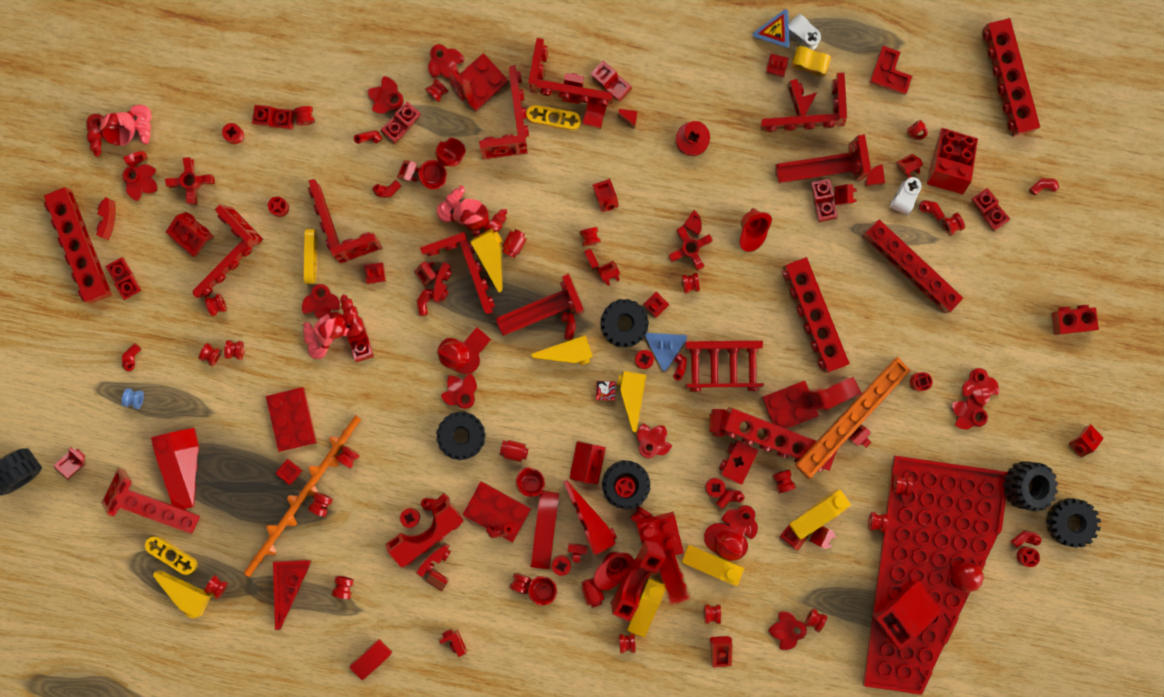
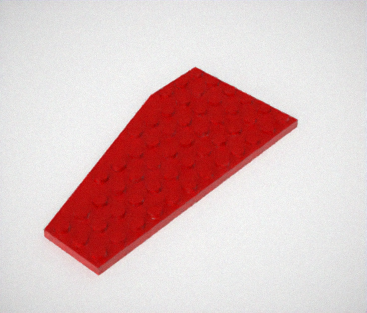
M893 455L886 507L888 524L886 532L883 533L872 614L917 580H919L942 612L915 640L901 650L893 645L872 616L863 679L864 687L923 694L932 675V670L945 644H947L970 592L962 591L953 584L951 578L952 570L958 563L969 561L983 570L986 564L985 561L997 536L1002 531L1007 496L1004 495L1005 487H1003V483L1006 481L1004 477L1008 475V472ZM895 475L901 476V478L912 477L913 486L910 496H905L903 493L893 494L892 485Z

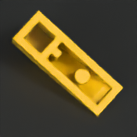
M490 229L473 238L471 244L498 292H501L503 290L502 239L498 232L494 233L493 229Z
M586 335L531 354L533 359L571 364L579 363L580 366L590 363V359L593 358Z
M623 371V375L619 374L617 386H620V393L631 430L636 432L646 375Z
M841 489L831 491L790 522L789 526L798 539L801 540L850 507L851 504Z
M689 544L682 559V563L735 586H738L745 569L739 564Z
M164 571L154 572L153 577L179 610L185 612V616L195 619V617L198 618L203 615L212 596L211 593L207 594L204 590Z
M651 577L648 578L641 592L639 607L631 619L627 631L645 638L665 592L663 582Z

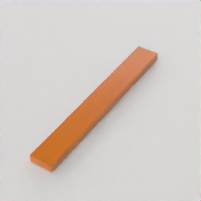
M895 357L795 464L797 469L807 479H810L911 371L899 357Z

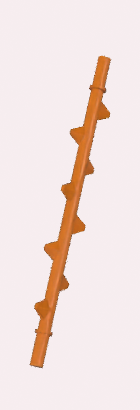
M355 415L346 429L342 431L343 433L340 437L331 436L329 438L332 449L319 466H309L308 469L312 477L298 496L289 495L287 497L290 503L288 511L278 525H267L266 529L270 536L258 553L254 555L253 560L244 571L246 576L250 577L259 563L263 561L265 555H275L277 553L273 546L274 542L286 526L297 525L294 514L308 495L314 496L315 492H318L315 484L328 466L338 467L339 463L335 459L336 455L347 439L352 436V432L362 420L360 417Z

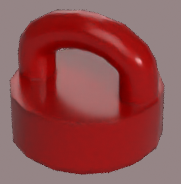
M918 120L907 129V134L911 138L922 140L928 135V129L922 120Z

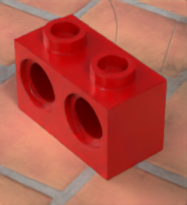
M1089 304L1078 305L1077 309L1070 310V306L1059 307L1057 312H1052L1054 335L1099 330L1096 307L1089 308ZM1082 314H1085L1087 316L1086 323H1084L1081 319ZM1063 316L1068 318L1067 325L1062 321Z

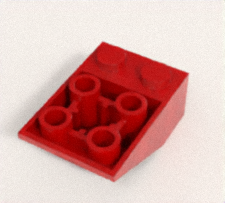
M941 128L929 168L927 184L963 195L972 182L978 138Z
M917 580L873 613L872 616L893 645L901 650L915 640L942 611L919 580Z

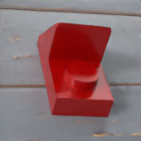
M798 79L790 80L787 86L797 116H805L817 92L803 96V85L798 82Z
M711 637L712 668L732 666V637Z

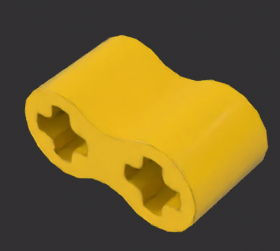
M798 46L791 66L798 70L824 77L831 57L825 53L816 52L804 46Z

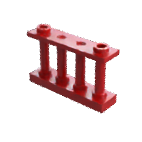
M763 340L684 342V350H689V353H691V384H685V388H690V392H701V388L747 387V391H759V387H764V383H757L756 353H758V349L763 348ZM722 349H727V353H729L730 383H718V353ZM739 349H746L749 354V383H738L737 353H739ZM701 350H708V353H710L711 383L699 384V353H701Z

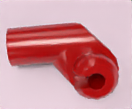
M395 179L389 186L374 185L373 192L377 197L390 198L402 185Z
M678 353L674 358V362L678 364L673 374V378L676 381L682 380L687 365L686 356Z
M726 490L716 504L723 509L728 502L742 503L745 496L740 490Z
M443 493L438 499L424 498L421 500V507L424 510L432 511V508L444 499L448 498L450 500L446 493Z
M1026 530L1011 540L1015 548H1018L1023 543L1038 546L1042 542L1039 534Z

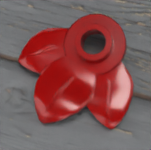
M442 44L434 45L430 50L431 60L428 64V71L433 78L441 73L450 79L449 71L453 67L457 68L456 64L463 63L465 61L464 56L455 48L447 49ZM438 50H441L443 52V56L441 58L436 56V52Z
M387 76L382 77V87H373L367 90L369 97L375 102L372 107V111L375 113L384 114L390 109L397 110L404 103L402 94L398 92L397 83ZM392 98H397V103H391Z
M143 164L139 167L129 166L123 171V180L127 183L126 192L133 200L139 201L143 192L148 194L157 192V183L152 178L156 173V169L151 165ZM132 173L136 174V177L134 179L130 178V175Z
M324 284L315 285L312 288L311 294L306 296L302 302L303 314L314 311L319 320L331 313V310H340L339 298L332 294L330 289ZM323 290L324 296L319 297L318 291Z
M982 368L973 369L970 372L969 379L962 385L963 396L973 395L980 406H984L989 401L991 395H999L1000 391L997 381L989 377L986 370ZM978 374L982 376L981 381L977 378Z
M468 374L462 380L457 376L449 375L447 380L449 391L441 394L442 399L448 405H458L462 409L471 408L475 403L474 393L477 389L474 376ZM464 396L469 397L468 403L462 402Z
M973 395L968 396L966 402L957 401L952 403V410L959 417L955 422V426L967 430L973 426H984L987 423L988 414L983 409V406L976 402ZM976 414L980 415L979 421L975 420Z
M645 423L639 427L637 439L640 443L639 453L642 457L649 459L655 455L663 456L671 450L672 445L665 441L667 429L664 425L656 426L652 430ZM647 445L651 446L652 451H647L645 447Z
M743 505L738 509H730L722 516L721 520L728 523L729 527L742 535L745 534L748 538L753 539L757 534L758 524L754 520L756 514L751 506ZM748 513L749 517L744 518L742 515Z
M782 611L778 614L780 622L773 624L768 629V632L774 638L780 640L779 649L789 650L796 646L798 640L806 636L807 626L804 622L796 620L792 613ZM794 628H800L801 632L795 633Z

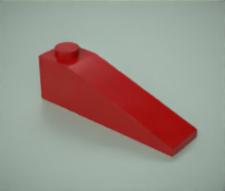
M195 428L151 437L155 457L172 505L182 509L194 507L195 479L198 467L197 455L199 453V443Z
M568 480L563 481L576 509L578 518L584 527V532L594 555L615 545L614 539L617 536L613 527L609 529L607 523Z

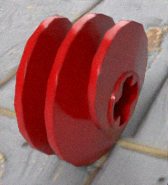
M700 121L685 123L676 134L675 142L677 148L687 156L700 155L709 146L710 132L706 125ZM691 135H693V138L697 137L694 143L692 140H689Z

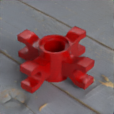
M185 157L183 158L184 172L179 178H165V185L169 188H186V203L198 205L196 191L201 185L215 184V177L211 174L197 176L194 172V159ZM193 177V184L187 186L188 178Z
M684 226L678 228L676 232L683 245L681 249L669 254L670 262L672 263L685 256L691 258L696 271L704 268L705 266L698 252L701 247L712 243L711 235L708 234L696 241L695 239H690ZM687 244H693L695 246V252L688 253L685 249V246Z

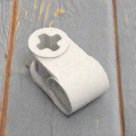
M798 14L789 23L790 37L795 39L801 46L811 50L817 48L821 40V34L803 15Z
M912 177L903 181L890 204V208L908 216L921 190L920 180ZM912 183V188H914L911 191L909 190L910 187L908 186V184Z

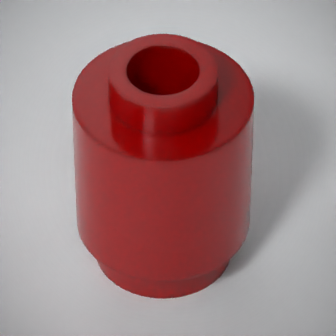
M517 229L514 232L510 230L502 245V252L516 258L527 240L524 238L525 233Z
M712 409L711 414H709V432L713 433L712 436L724 437L725 431L720 429V426L727 411L726 409Z
M503 440L499 455L504 456L505 459L521 463L522 459L526 460L529 449L525 448L526 444Z
M594 577L582 581L581 591L586 605H591V608L601 605L602 600L605 598L602 590L595 586Z

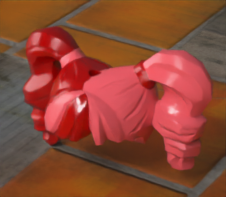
M138 104L132 106L128 112L109 113L106 116L94 113L88 116L86 120L88 133L86 136L87 141L90 143V151L94 152L93 155L99 157L102 153L101 138L105 139L109 144L125 146L133 139L135 131H138V136L143 144H149L151 138L150 121L152 118L149 108Z
M462 185L459 188H455L452 193L446 196V200L437 206L436 214L441 221L457 222L472 231L474 238L481 235L480 230L484 228V232L493 229L494 233L499 232L503 228L502 224L506 221V214L508 213L507 209H501L489 220V211L480 201L464 199L460 202L465 193V188Z
M343 294L340 298L341 308L344 312L343 315L338 312H331L323 316L314 325L315 328L309 322L303 323L304 341L308 344V353L313 359H322L326 355L330 344L336 338L342 336L355 337L362 333L363 321L358 315L357 307L353 306L352 300L347 295ZM347 323L351 325L350 329L347 328Z

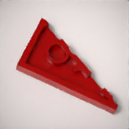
M312 560L273 562L275 630L282 628Z

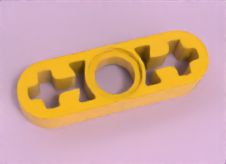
M532 105L527 110V119L533 124L570 131L577 130L581 125V118L575 112L539 105ZM534 110H538V114L544 115L543 111H546V121H542L543 117L537 116L536 119H533L530 113H534ZM551 113L558 114L559 121L551 123L548 119ZM562 115H566L565 119L567 120L575 117V121H578V123L570 126V122L564 121V125H561Z
M305 229L304 283L315 284L317 272L316 229Z
M153 536L146 540V551L178 572L188 575L197 569L195 558L160 536ZM158 541L157 546L160 548L167 547L163 551L159 548L152 549L153 545L151 542ZM168 550L175 551V560L170 561L167 559L166 553ZM181 556H183L181 561L185 563L188 561L191 562V569L189 568L185 570V565L181 562L178 563V565H176V563L180 560Z

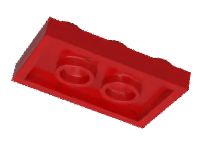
M304 387L266 396L278 452L317 443Z
M480 481L462 515L485 528L492 524L496 528L511 525L513 532L502 537L513 543L531 508Z

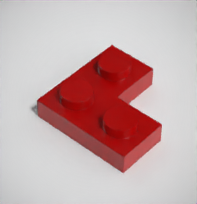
M882 46L869 83L906 95L913 76L895 70L900 51Z

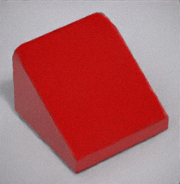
M620 108L618 110V117L635 129L637 111Z
M788 525L779 537L798 551L809 535L799 540Z
M434 569L431 571L426 582L436 589L443 591L449 578Z

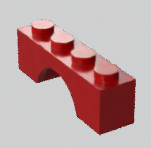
M448 498L432 508L433 520L425 532L414 536L400 532L385 544L388 553L401 568L411 564L416 557L427 552L432 545L443 540L449 532L456 530L464 522L460 512Z
M647 540L644 541L611 601L614 616L631 621L639 607L641 592L646 581L652 574L658 573L666 559L662 546Z

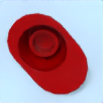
M752 208L750 212L742 217L740 223L742 233L739 243L744 251H755L764 243L772 223V217L769 213L760 212L756 208Z
M446 338L438 347V358L444 367L462 374H471L480 365V356L477 350L458 339Z
M723 523L710 525L704 533L706 546L724 559L730 561L741 559L748 550L746 538Z
M625 552L608 553L594 574L595 586L604 591L617 586L623 581L634 558Z

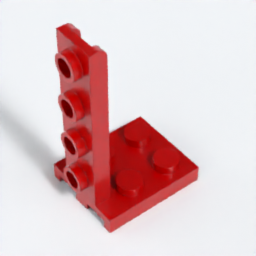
M536 38L528 80L530 92L538 93L539 91L541 95L545 96L555 94L559 95L558 97L562 99L578 98L577 101L583 103L594 101L600 106L612 105L613 95L611 92L545 81L543 62H547L548 46H545L544 39Z
M484 53L460 74L456 67L449 71L451 75L450 85L455 90V94L461 101L465 100L475 112L509 83V80Z
M516 65L509 67L517 136L506 134L502 138L486 137L480 140L479 146L483 160L528 154L526 137H529L528 125L524 126L523 119H527L526 108L521 106V101H524L523 89H519L518 83H522L521 71H517Z
M845 72L837 73L836 78L832 80L831 90L832 95H835L834 102L832 103L833 114L765 118L761 121V130L776 132L777 129L794 131L798 127H804V130L815 129V126H823V128H833L835 125L837 127L845 126L847 119Z
M865 134L857 135L848 144L849 153L776 164L778 184L851 172L854 176V181L863 180L872 173Z
M315 179L308 180L310 185L307 188L311 198H314L316 203L313 205L316 215H320L322 222H319L320 228L323 233H326L328 238L325 240V243L332 256H335V259L340 264L383 249L381 241L375 233L371 232L363 233L360 235V238L354 240H344L340 244L321 186Z
M219 204L214 210L218 213V219L224 224L227 223L232 228L231 232L243 240L193 290V295L196 298L208 297L213 292L212 288L216 284L222 283L226 279V274L230 270L236 269L243 257L251 254L253 251L252 247L264 240L232 206Z
M465 232L420 247L422 255L427 254L428 257L439 254L440 249L445 248L448 251L457 248V243H460L484 312L486 314L493 312L492 308L495 307L492 296H487L486 290L489 288L486 279H481L479 273L482 271L479 260L475 261L473 254L476 251L471 242H468Z
M569 273L562 276V281L560 282L562 291L495 318L502 336L569 308L571 312L575 311L576 315L584 313L583 305Z
M806 380L762 396L772 424L785 429L819 416L817 410L830 407L828 392L826 390L823 391V388L809 389Z
M118 467L102 500L103 507L108 515L115 517L117 511L121 508L187 533H193L200 515L131 490L132 480L126 470Z
M674 512L636 521L642 545L647 540L663 547L666 559L659 571L670 605L690 600L676 559V555L683 554L684 551Z

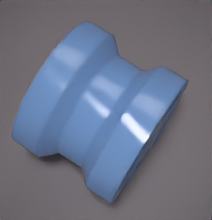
M126 388L122 396V406H133L134 409H140L144 399V392Z

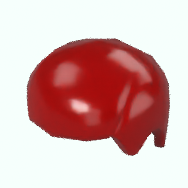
M453 137L448 138L445 142L440 141L435 149L437 161L446 167L459 165L466 153L465 145Z
M427 160L421 164L418 170V178L424 187L430 190L439 189L446 183L447 170L439 161Z
M526 467L519 471L516 477V487L522 495L536 497L542 493L545 487V478L539 470Z
M969 561L958 563L953 568L951 578L953 584L962 591L974 592L982 586L984 573L979 566Z
M537 576L529 583L528 596L536 605H550L556 599L557 587L549 577Z

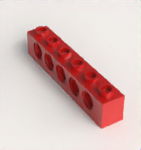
M1011 18L988 23L983 28L982 37L987 42V55L992 60V73L997 78V91L1002 96V109L1004 114H1007L1008 130L1012 132L1013 137L1034 132L1041 128ZM996 38L1001 39L1003 41V45H999L996 41ZM1001 56L1007 58L1008 64L1002 61ZM1007 74L1012 76L1013 82L1007 80ZM1012 92L1017 94L1018 100L1012 98ZM1017 110L1022 112L1023 118L1017 116Z
M64 187L43 195L45 199L44 206L52 217L51 224L59 235L57 238L58 242L65 250V260L72 268L71 276L79 286L78 294L81 300L92 304L112 296L72 190ZM65 207V213L60 215L61 208ZM72 224V231L67 233V227ZM79 242L78 250L74 251V244ZM85 259L86 266L81 269L80 263ZM92 277L93 284L88 286L87 280Z
M880 219L875 221L862 235L864 239L945 314L952 312L964 299Z
M805 257L785 265L782 275L784 280L790 284V295L792 299H796L798 304L796 310L798 315L804 319L805 324H803L806 334H810L812 339L810 345L813 352L818 354L819 360L817 362L821 371L824 370L825 373H829L849 365V360L808 258ZM800 275L804 278L805 282L803 285L796 283V276ZM804 293L811 295L812 300L810 303L804 302ZM811 311L818 313L819 318L817 321H813L810 318ZM819 328L826 332L824 339H820L817 336ZM826 346L831 347L833 350L831 357L826 356L824 353Z
M731 407L727 408L720 429L725 431L724 435L735 438L736 435L743 438L742 442L753 445L754 442L760 444V449L768 452L771 449L778 451V456L788 459V456L795 458L794 462L796 463L816 443L813 439ZM742 422H745L747 425L744 432L740 431V424ZM760 429H763L764 436L759 439L757 433ZM780 436L781 443L776 446L775 438ZM795 443H798L799 448L794 453L792 450V446ZM837 451L818 470L819 472H822L823 469L830 471Z

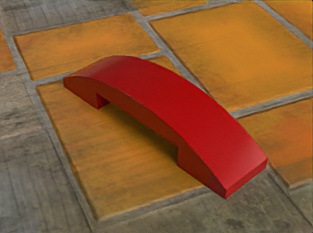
M542 491L539 497L531 567L550 570L559 493Z

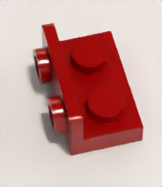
M188 212L176 215L166 230V233L193 257L198 256L206 242L214 237L207 227L202 226Z

